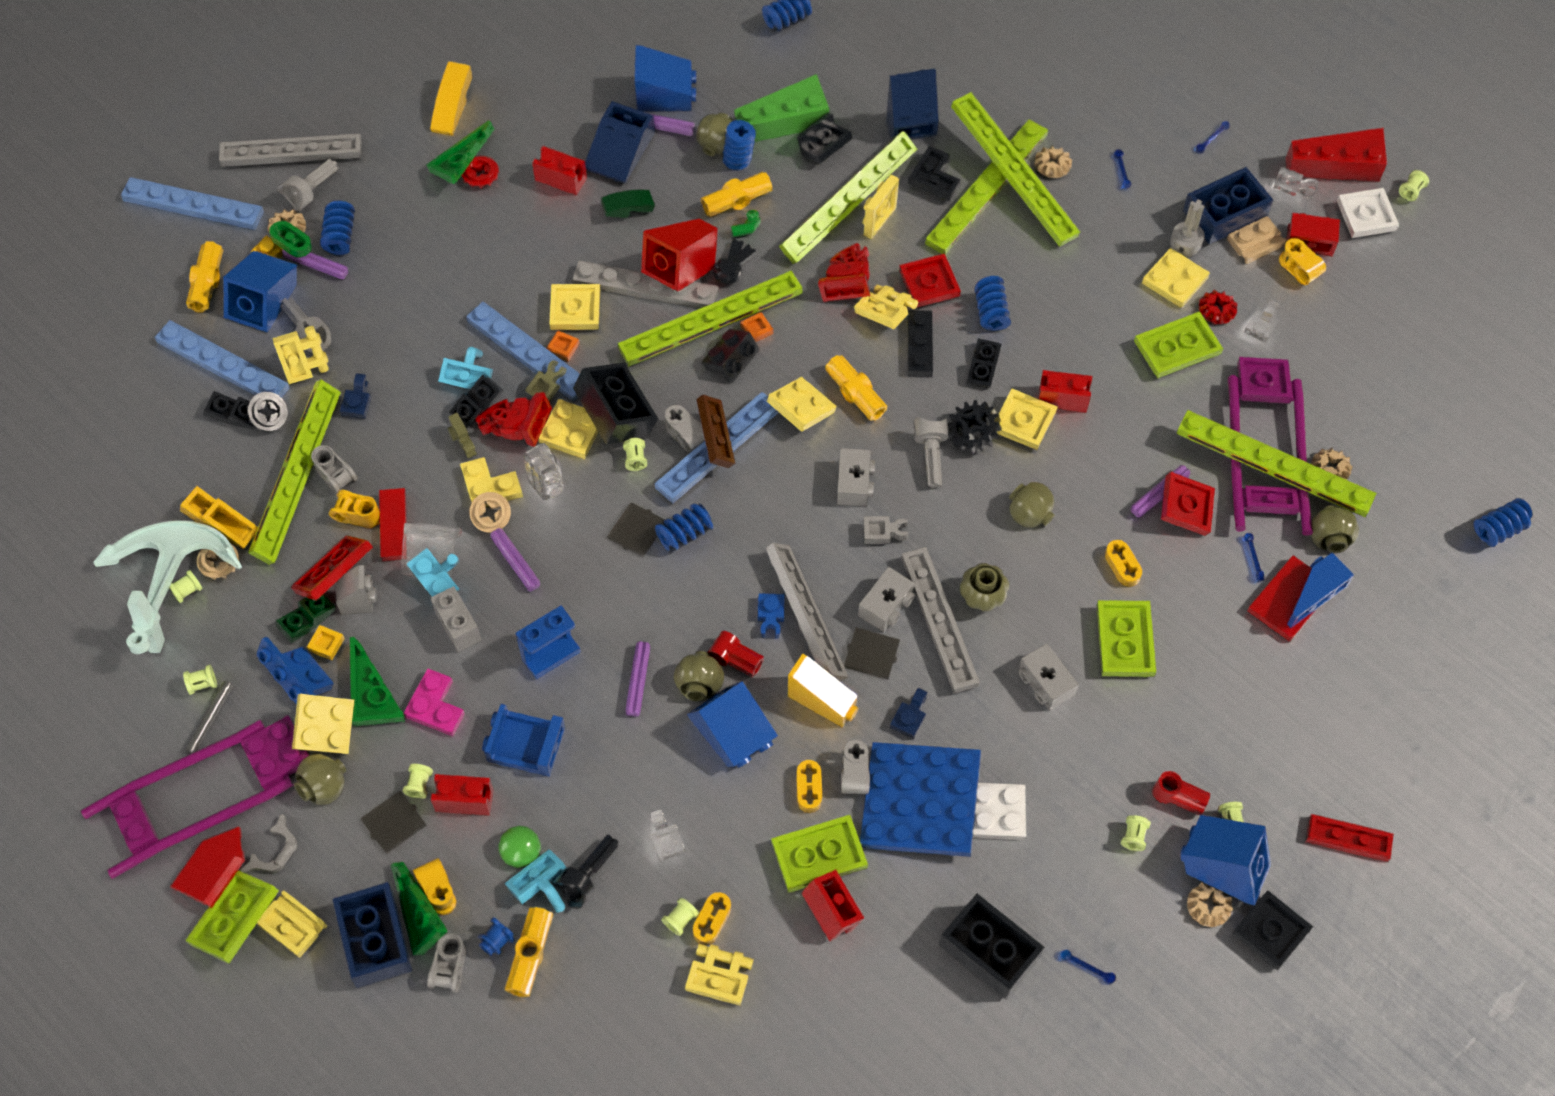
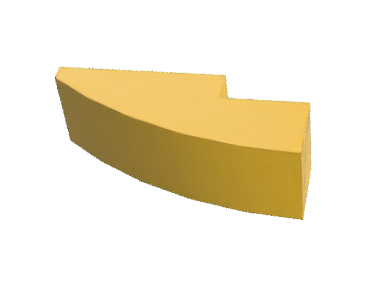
M448 61L436 98L430 127L431 132L453 136L467 102L466 93L472 80L470 65Z
M198 486L194 488L180 505V512L195 522L216 529L230 543L242 549L254 538L258 529L255 524L219 498L217 500Z

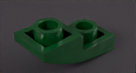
M627 190L612 193L601 198V204L607 217L628 218L630 211L653 213L655 207L650 190Z
M325 594L317 600L304 598L298 601L297 609L276 620V627L292 644L321 624L336 610V607Z

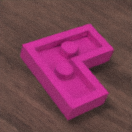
M427 669L403 713L405 718L453 737L465 712L461 708L443 702L453 683L452 678Z

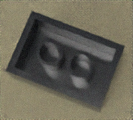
M625 362L582 369L573 389L605 444L621 443L630 438H648L658 417Z
M978 893L974 895L942 933L939 942L940 947L1005 999L1011 995L1041 958L1045 948Z

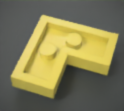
M485 457L460 464L471 503L478 495L486 492L498 493L507 501L523 497L516 471L491 478Z

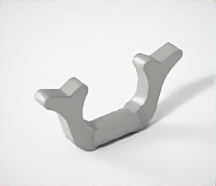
M284 814L279 816L277 825L270 828L273 835H280L286 838L285 846L275 860L269 863L260 861L255 854H252L250 862L241 869L243 873L249 874L261 871L274 874L280 872L294 851L297 850V840L287 829V819Z

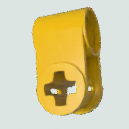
M1295 238L1286 242L1285 251L1279 256V263L1300 284L1308 285L1326 271V264L1323 259L1309 249L1303 241Z
M347 490L338 491V499L335 506L328 512L333 520L366 529L375 528L380 524V510L372 497L355 494Z
M436 858L413 869L423 893L425 892L438 915H448L453 912L457 901L440 859ZM444 896L445 899L440 901L439 897Z

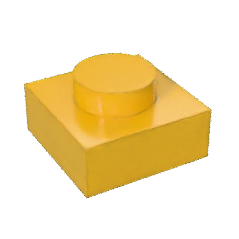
M267 235L251 250V253L257 251L278 259L283 256L282 248L273 243L271 237Z
M319 625L307 645V649L311 653L332 661L345 638L343 634Z

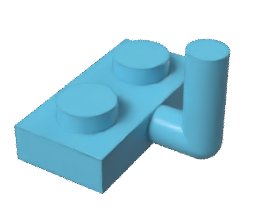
M469 347L467 348L464 362L448 358L443 359L438 382L471 389L482 374H486L491 378L493 369L474 365L475 358L480 359L483 353L480 349Z
M426 548L407 563V566L432 597L453 586L457 591L460 590L447 573L459 563V558L455 554L448 555L447 560L440 564L430 550Z
M550 849L505 883L508 890L521 904L542 890L556 912H562L565 909L564 902L550 882L555 880L566 866Z

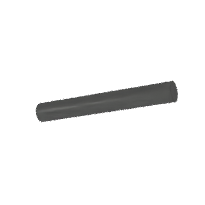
M224 681L188 743L185 749L186 753L192 754L198 750L233 688V684Z

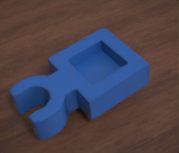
M759 593L758 621L763 622L761 625L762 638H765L768 629H773L775 631V638L779 639L781 628L778 622H784L785 594Z

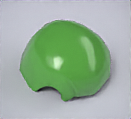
M519 825L509 828L502 834L498 851L502 860L507 865L519 869L528 866L538 858L541 851V843L537 834L532 829Z

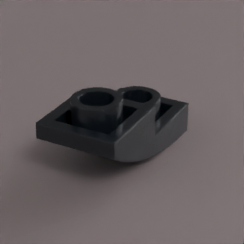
M978 338L967 383L991 388L1002 343Z
M482 374L469 392L464 393L449 413L451 415L458 413L465 428L468 429L476 422L475 419L488 409L504 390L486 374Z
M213 391L204 409V416L244 428L252 429L254 425L250 423L249 416L246 413L249 400L239 396L235 400Z

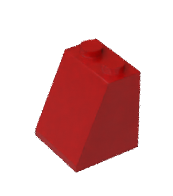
M699 218L645 230L643 232L641 272L679 292L713 270L716 260L718 228Z

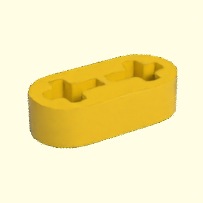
M1122 540L1111 541L1105 551V558L1110 568L1122 585L1126 587L1137 585L1142 576V568L1126 542ZM1114 549H1115L1117 552H1121V551H1122L1121 558L1119 557L1118 554H1112ZM1126 568L1129 573H1135L1133 578L1130 575H1125Z
M805 760L797 767L798 807L805 813L816 812L822 804L821 768L813 760ZM806 769H811V772L814 773L812 774V783H807L806 774H804ZM807 790H812V798L815 799L813 804H807V800H805Z
M721 892L711 894L701 909L693 925V936L699 944L710 945L718 938L731 912V901L726 894ZM719 901H722L725 910L719 909L716 916H713L714 906L712 904H718ZM709 921L712 922L710 926L712 934H706L705 937H702L699 928L704 929Z

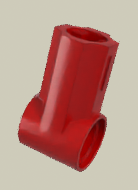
M721 631L707 652L721 666L730 665L751 678L758 673L764 661V656L742 645L740 640L728 631Z
M1173 771L1162 773L1152 788L1153 797L1158 802L1175 804L1199 816L1203 814L1211 794L1183 781L1180 775ZM1162 784L1169 785L1172 791L1166 790Z

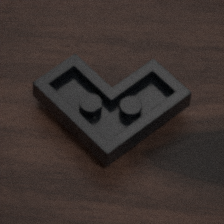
M929 145L910 174L908 184L950 202L960 186L961 179L942 172L949 161L950 154Z

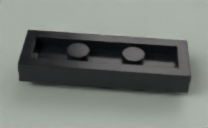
M908 310V377H933L932 311Z

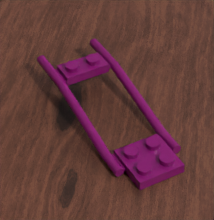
M1239 357L1237 362L1239 378L1236 375L1228 377L1230 429L1240 433L1239 398L1241 401L1288 404L1294 401L1296 458L1307 462L1302 380L1294 379L1291 381L1289 360ZM1231 458L1232 495L1236 531L1242 532L1246 529L1245 509V512L1292 515L1300 513L1302 534L1305 536L1313 534L1308 492L1298 488V491L1297 488L1248 485L1242 488L1241 462Z
M287 715L266 728L263 722L258 720L231 736L127 783L82 809L81 814L87 820L110 806L126 844L133 854L107 870L109 876L114 879L159 852L262 804L294 786L289 776L296 773L299 764L303 759L310 756V753L306 750L292 749L295 725L292 718ZM241 743L264 790L159 840L136 791Z

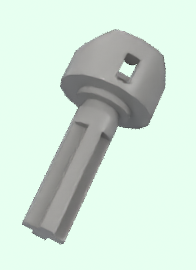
M328 159L303 179L298 176H291L278 186L277 192L281 193L291 203L296 212H300L313 201L312 190L338 170L337 163Z
M1197 200V202L1191 201L1185 222L1177 224L1171 235V248L1186 258L1196 254L1203 244L1204 232L1199 226L1204 210L1201 200Z
M284 298L281 308L297 326L295 331H297L299 338L303 339L306 337V327L314 326L316 333L320 335L322 340L320 344L322 351H325L331 344L330 330L325 322L319 317H307L292 298L289 300ZM311 348L306 349V351L313 353Z
M917 417L913 421L914 440L917 443L924 444L927 487H942L939 443L948 439L947 418L935 422Z

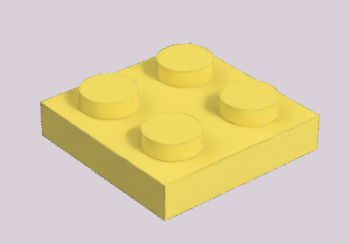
M890 175L885 182L882 181L873 198L869 197L865 202V217L862 224L864 225V236L871 240L896 209L899 178Z
M1170 248L1144 276L1142 284L1182 308L1208 279L1210 272Z
M551 284L550 330H599L600 284Z
M803 377L772 392L766 401L801 432L834 414L837 407Z
M1011 389L998 414L1001 419L999 423L1002 430L996 432L1003 437L1038 450L1058 407Z
M558 399L538 441L539 444L585 459L598 434V430L584 407Z
M298 694L292 749L348 754L354 700Z

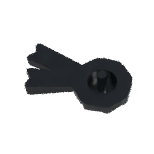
M733 238L728 258H720L713 266L715 278L725 284L739 281L743 272L741 266L755 256L756 250L752 249L749 244L742 250L744 241H737Z

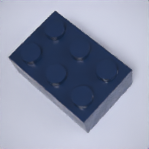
M1244 167L1188 193L1183 212L1187 216L1191 201H1202L1201 205L1204 206L1199 226L1204 232V239L1210 245L1227 237L1230 233L1268 216L1273 198L1250 170Z
M388 882L332 899L350 977L356 988L413 971L394 893Z

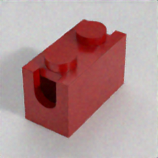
M542 146L540 149L541 158L539 160L535 158L532 162L535 180L577 196L587 180L585 161Z
M1292 212L1291 224L1288 223L1286 239L1287 241L1295 238L1299 239L1315 254L1333 257L1339 242L1340 220Z
M1043 370L1038 399L1057 406V409L1087 413L1091 398L1090 387L1093 376Z
M435 774L436 794L432 793L431 802L435 812L490 816L494 791L490 778Z
M836 869L813 879L802 892L803 897L829 941L835 940L843 931L846 934L852 932L864 919L863 914Z

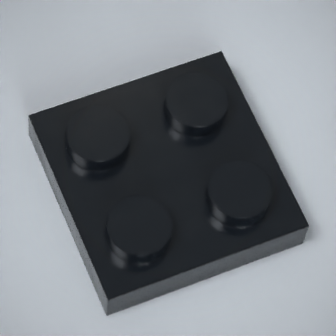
M1267 890L1234 929L1232 934L1278 971L1313 926Z

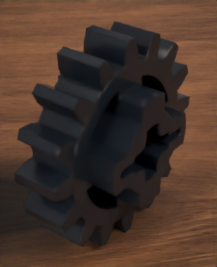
M974 400L973 405L969 406L966 401L964 402L965 408L956 407L957 414L949 415L952 422L947 423L948 437L952 440L954 447L959 446L962 452H965L967 448H969L971 454L975 453L976 448L984 452L985 445L992 447L991 440L999 439L996 431L1002 430L999 423L1001 419L996 414L995 408L993 406L989 407L987 402L984 401L980 406L978 401ZM986 418H988L990 421L989 426L986 424ZM959 428L962 429V436L959 435Z

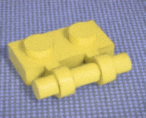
M876 285L874 293L870 292V296L862 297L854 306V309L858 315L895 329L908 315L907 307L915 309L918 301L907 293L903 292L900 294L895 292L894 288L887 285L884 287Z
M314 326L305 328L306 337L303 339L299 338L297 331L273 338V343L289 384L312 378V368L318 367L320 373H325L329 370L327 354L322 351L320 345L322 340L320 335L316 333ZM311 348L313 356L306 358L304 350Z
M699 944L696 955L705 957V963L693 960L685 991L741 1006L748 982V975L738 972L740 967L751 970L754 959L745 957L744 953L738 951L730 953L720 950L719 946L710 944L709 947ZM715 961H720L731 966L727 970L714 966Z

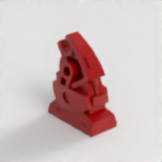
M855 243L841 250L830 259L831 265H829L826 271V277L820 278L818 281L823 302L870 296L868 285L870 277L869 252L867 247H863L861 250L860 244Z
M539 392L535 393L531 400L516 398L515 401L509 403L508 399H504L486 409L475 420L482 435L493 433L495 436L514 441L524 439L527 445L535 447L552 407L545 393Z

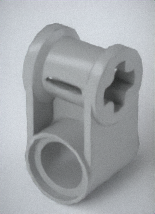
M672 405L665 411L666 432L686 452L691 453L705 441L701 422L697 421L680 405Z
M321 445L312 451L311 457L317 474L320 475L335 494L349 482L358 480L353 469L331 447ZM326 459L329 460V461L326 462V463H320V462L323 461V460H326Z
M851 740L844 748L841 770V794H869V751L867 745L860 740ZM852 753H857L859 759H854Z
M449 933L438 941L434 960L429 971L428 988L434 989L437 986L449 988L455 993L459 991L466 958V948L458 935ZM449 945H459L458 951L455 954H445V950Z

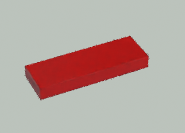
M405 488L379 490L381 560L408 559Z
M1311 814L1308 820L1305 842L1389 862L1394 833Z

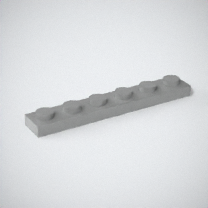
M360 134L221 142L219 162L221 167L362 158V139Z
M578 261L572 279L573 284H600V290L699 309L715 303L719 292L718 286L693 282L677 292L642 272Z
M771 543L766 548L770 557V563L775 568L779 577V583L789 600V606L794 611L799 622V628L807 640L809 651L821 668L836 680L842 682L849 676L790 545Z
M924 547L903 553L901 556L909 580L915 583L914 593L953 693L979 687L980 681L927 548Z

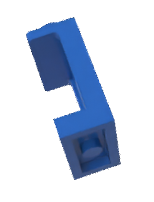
M562 605L515 633L521 659L535 680L581 653L580 647L571 636V630L575 628V623Z
M500 704L498 712L494 711L491 718L490 726L492 730L490 736H485L482 745V751L485 753L487 762L550 777L565 731L563 717L553 715L550 721L509 711L505 704Z

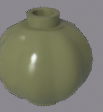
M725 113L709 114L700 120L696 129V139L705 154L709 156H715V154L723 155L726 129L728 124L733 121L729 115Z
M1030 482L1026 486L1021 483L1009 496V499L1012 501L1009 506L1010 514L1013 520L1023 527L1034 528L1041 524L1047 526L1055 517V514L1052 513L1055 504L1052 491L1042 483Z
M1334 505L1327 506L1312 519V541L1322 550H1327L1330 553H1341L1349 548L1358 538L1359 526L1356 517L1346 509Z
M979 563L964 572L960 584V593L969 607L988 612L1004 604L1010 583L998 566Z
M697 651L695 654L682 658L675 668L673 678L677 688L687 699L701 702L713 697L721 689L724 683V672L717 660L711 657L709 653Z
M312 754L303 759L299 764L295 776L297 782L294 783V787L305 802L310 800L317 805L330 804L339 798L343 792L345 784L343 774L346 773V768L339 759L333 760L323 754Z

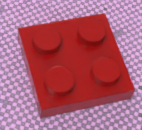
M945 253L899 265V272L909 295L918 301L916 308L960 297V287Z
M1173 472L1168 473L1165 477L1161 520L1204 536L1211 533L1215 488Z

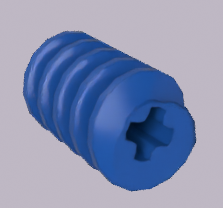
M777 0V2L774 1L762 8V15L766 25L771 29L774 26L778 31L782 30V24L788 27L790 26V21L792 23L797 22V17L802 20L805 18V14L808 16L812 15L810 0Z
M735 120L727 126L722 158L726 167L739 171L747 168L751 163L756 133L750 123L743 120Z
M333 201L328 203L324 209L325 214L320 245L326 252L341 256L348 254L350 251L349 245L351 244L355 209L346 201Z
M994 275L982 278L976 283L974 288L980 325L989 331L1004 330L1011 325L1004 280Z
M1516 498L1512 502H1508L1504 506H1500L1496 510L1473 521V527L1476 534L1488 546L1495 547L1498 543H1503L1506 538L1510 539L1514 534H1519L1522 530H1527L1531 527L1532 509L1524 499Z
M693 503L690 505L689 510L683 509L681 515L676 513L672 516V520L666 519L664 526L657 524L655 531L667 551H669L670 546L677 551L679 550L678 541H681L686 546L688 544L687 536L696 540L695 531H698L703 536L705 534V525L710 530H713L714 527L705 507L701 503H698V505Z

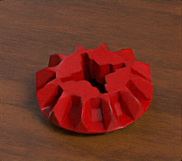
M477 156L471 161L462 177L464 182L469 183L472 188L479 186L482 189L484 185L491 186L493 181H497L499 167L493 159L486 156ZM484 170L485 175H484V174H481L480 176L477 177L476 172H477V173H480L481 171Z
M1214 289L1211 293L1206 292L1200 299L1199 311L1203 318L1211 323L1226 324L1235 318L1238 303L1234 301L1233 296L1226 295L1225 290L1220 293ZM1215 302L1219 303L1220 306H1223L1221 312L1217 306H1214Z

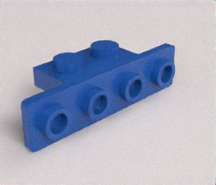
M268 637L261 639L256 653L259 661L264 664L273 675L274 680L282 686L296 705L298 694L317 696L332 689L333 681L304 646L281 654Z

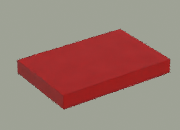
M346 535L292 585L291 589L297 595L313 600L319 599L367 554L373 546L368 540Z
M1293 555L1249 606L1247 612L1291 642L1316 612L1315 610L1292 628L1287 625L1312 568Z

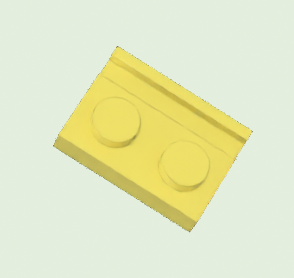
M284 890L281 892V896L272 902L257 922L259 927L299 958L319 937L318 934L327 927V924Z

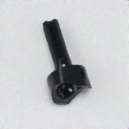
M611 835L604 837L578 869L566 867L552 883L562 890L569 907L581 909L594 893L595 888L591 879L618 847V840L613 839Z

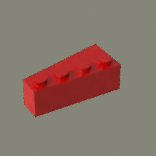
M1384 128L1293 140L1285 158L1287 177L1380 182L1387 166Z

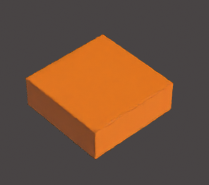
M762 312L740 322L742 330L750 332L755 342L773 335V328Z
M557 330L546 349L558 358L569 362L580 342L578 338Z

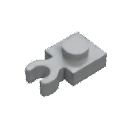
M889 516L864 517V544H890V537L900 541L907 540L908 532H901L898 529L907 528L908 520L898 519L894 523H890Z

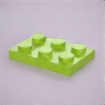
M1200 311L1138 334L1134 339L1135 344L1157 379L1218 356L1223 351L1222 345Z
M1098 600L1096 607L1101 675L1155 677L1156 661L1150 601Z
M851 815L771 838V844L788 893L806 888L813 879L835 869L841 877L868 868V863Z
M238 870L212 908L208 907L185 941L192 947L229 964L279 890L269 883Z

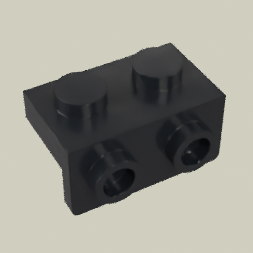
M829 112L797 136L801 155L819 164L827 160V158L853 139L851 131L836 125L833 114Z
M728 329L701 363L707 370L722 372L727 381L733 383L759 352V347L750 332Z

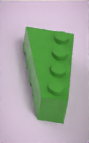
M816 74L735 109L734 121L743 120L750 123L755 129V142L803 132L827 114L829 106Z

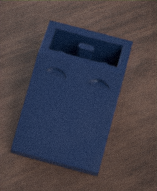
M936 69L890 76L886 124L891 140L902 131L906 133L910 140L936 136L939 122Z
M611 101L601 118L585 160L586 170L626 184L655 135L654 115Z

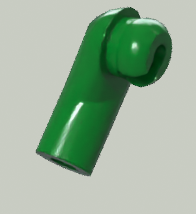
M749 210L746 213L747 219L744 224L731 226L733 238L750 235L755 232L761 223L757 210Z

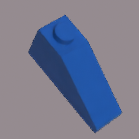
M1333 552L1325 558L1320 556L1310 565L1312 570L1307 577L1287 624L1290 628L1347 588L1354 574Z

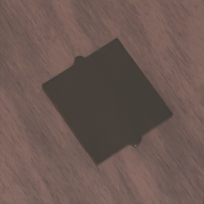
M631 502L607 537L623 546L624 550L629 549L644 557L658 537L655 526L657 524L664 526L665 519L653 514L650 509L645 510Z
M856 628L851 644L847 645V650L849 651L844 667L889 679L893 663L897 662L896 653L900 639Z
M401 791L360 818L371 833V839L376 840L386 854L427 826L417 813L416 806L414 804L411 805Z

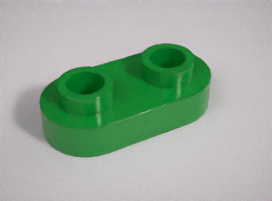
M278 221L271 225L269 229L271 240L284 251L294 257H304L311 252L312 245L309 236L287 221Z

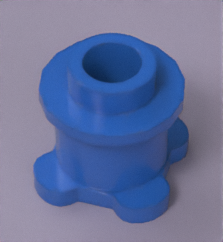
M493 917L490 920L492 926L484 934L478 935L481 941L478 945L490 956L493 953L500 955V949L508 941L510 943L515 941L514 934Z

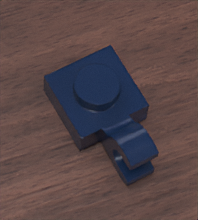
M356 373L353 391H345L340 408L341 416L366 419L372 399L370 393H366L369 381H366V374Z
M917 688L910 705L902 702L890 724V728L915 739L926 718V713L920 710L927 699L926 695L928 692Z

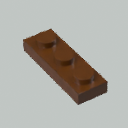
M702 394L696 401L709 461L711 464L730 468L736 463L722 401Z

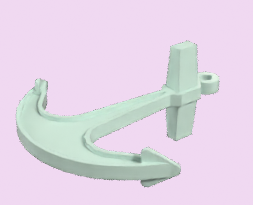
M161 522L138 529L113 545H107L95 559L94 565L100 567L115 565L119 562V559L139 549L154 548L159 551L147 598L142 591H132L127 602L133 621L131 627L134 631L126 640L130 652L133 654H142L147 650L150 653L161 652L165 639L159 624L161 617L158 610L181 561L187 554L198 549H209L237 569L242 568L233 547L221 532L198 522Z

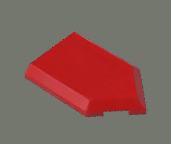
M238 826L202 840L170 885V888L212 908L245 861L244 851L241 846V828Z

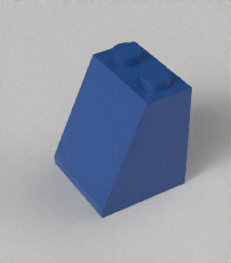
M636 45L635 91L637 110L642 112L692 111V102H696V88H692V84H696V70H692L691 60Z
M257 251L250 253L223 276L224 318L268 332L282 311V300L284 298L288 300L297 286V265Z
M743 681L729 685L687 714L727 767L736 765L740 768L752 760L751 754L757 750L760 753L764 752L773 745L771 740L778 736Z
M1200 815L1196 825L1191 827L1190 839L1187 845H1183L1181 850V861L1184 862L1186 874L1245 903L1255 905L1271 867L1266 826Z

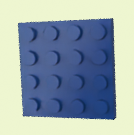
M873 742L869 766V794H866L860 836L862 848L971 857L981 750Z

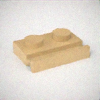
M1266 216L1230 233L1227 241L1240 257L1243 256L1245 263L1248 264L1284 247L1287 239H1283L1279 229Z

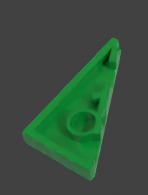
M486 121L426 164L429 172L455 184L495 130L491 121Z
M350 637L351 700H354L352 725L363 726L405 721L402 710H400L374 664L370 661L358 639Z
M392 863L391 869L413 956L424 955L447 933V928L405 863Z

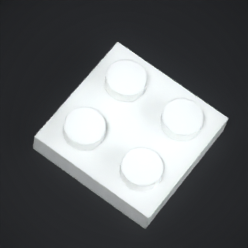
M1384 188L1338 196L1337 203L1352 238L1397 231L1399 223Z
M978 784L973 838L1025 840V785Z

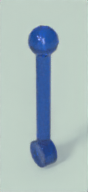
M1228 121L1222 122L1221 127L1203 144L1197 145L1196 152L1199 154L1204 153L1206 146L1222 131L1230 128V123Z
M1117 149L1114 152V157L1119 162L1124 180L1123 187L1128 189L1131 187L1132 182L1128 180L1123 163L1124 152Z
M1246 533L1244 540L1249 545L1256 569L1257 581H1264V572L1261 571L1253 543L1254 535Z
M1065 949L1061 952L1063 960H1071L1104 978L1105 983L1112 985L1116 981L1114 973L1101 971L1073 956L1070 950Z

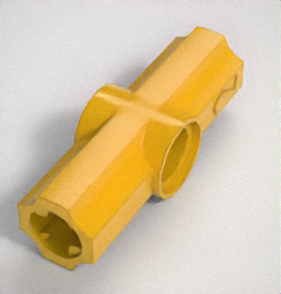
M761 172L742 181L737 178L727 181L721 190L701 198L707 217H712L731 208L735 210L745 208L752 199L772 191L770 177L766 172Z
M206 241L205 244H201L197 263L192 265L190 269L189 279L191 286L186 305L195 312L204 313L205 310H208L213 289L219 286V266L223 248L215 242Z
M843 355L834 356L825 365L826 372L840 386V391L845 400L850 404L855 403L870 421L878 420L887 411V405L873 390L869 378L862 372L858 373Z
M538 907L529 908L521 937L516 943V954L505 987V991L514 996L530 997L538 967L543 960V950L553 919V913L546 909ZM533 947L537 949L536 953L531 957L522 955L526 948Z

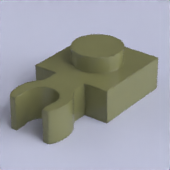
M552 360L548 364L547 372L538 371L525 391L532 397L535 393L544 392L550 402L561 387L556 383L557 379L563 377L567 369L561 366L559 371L555 372V367L559 362Z
M458 413L448 416L450 427L447 430L452 441H458L468 459L476 456V448Z

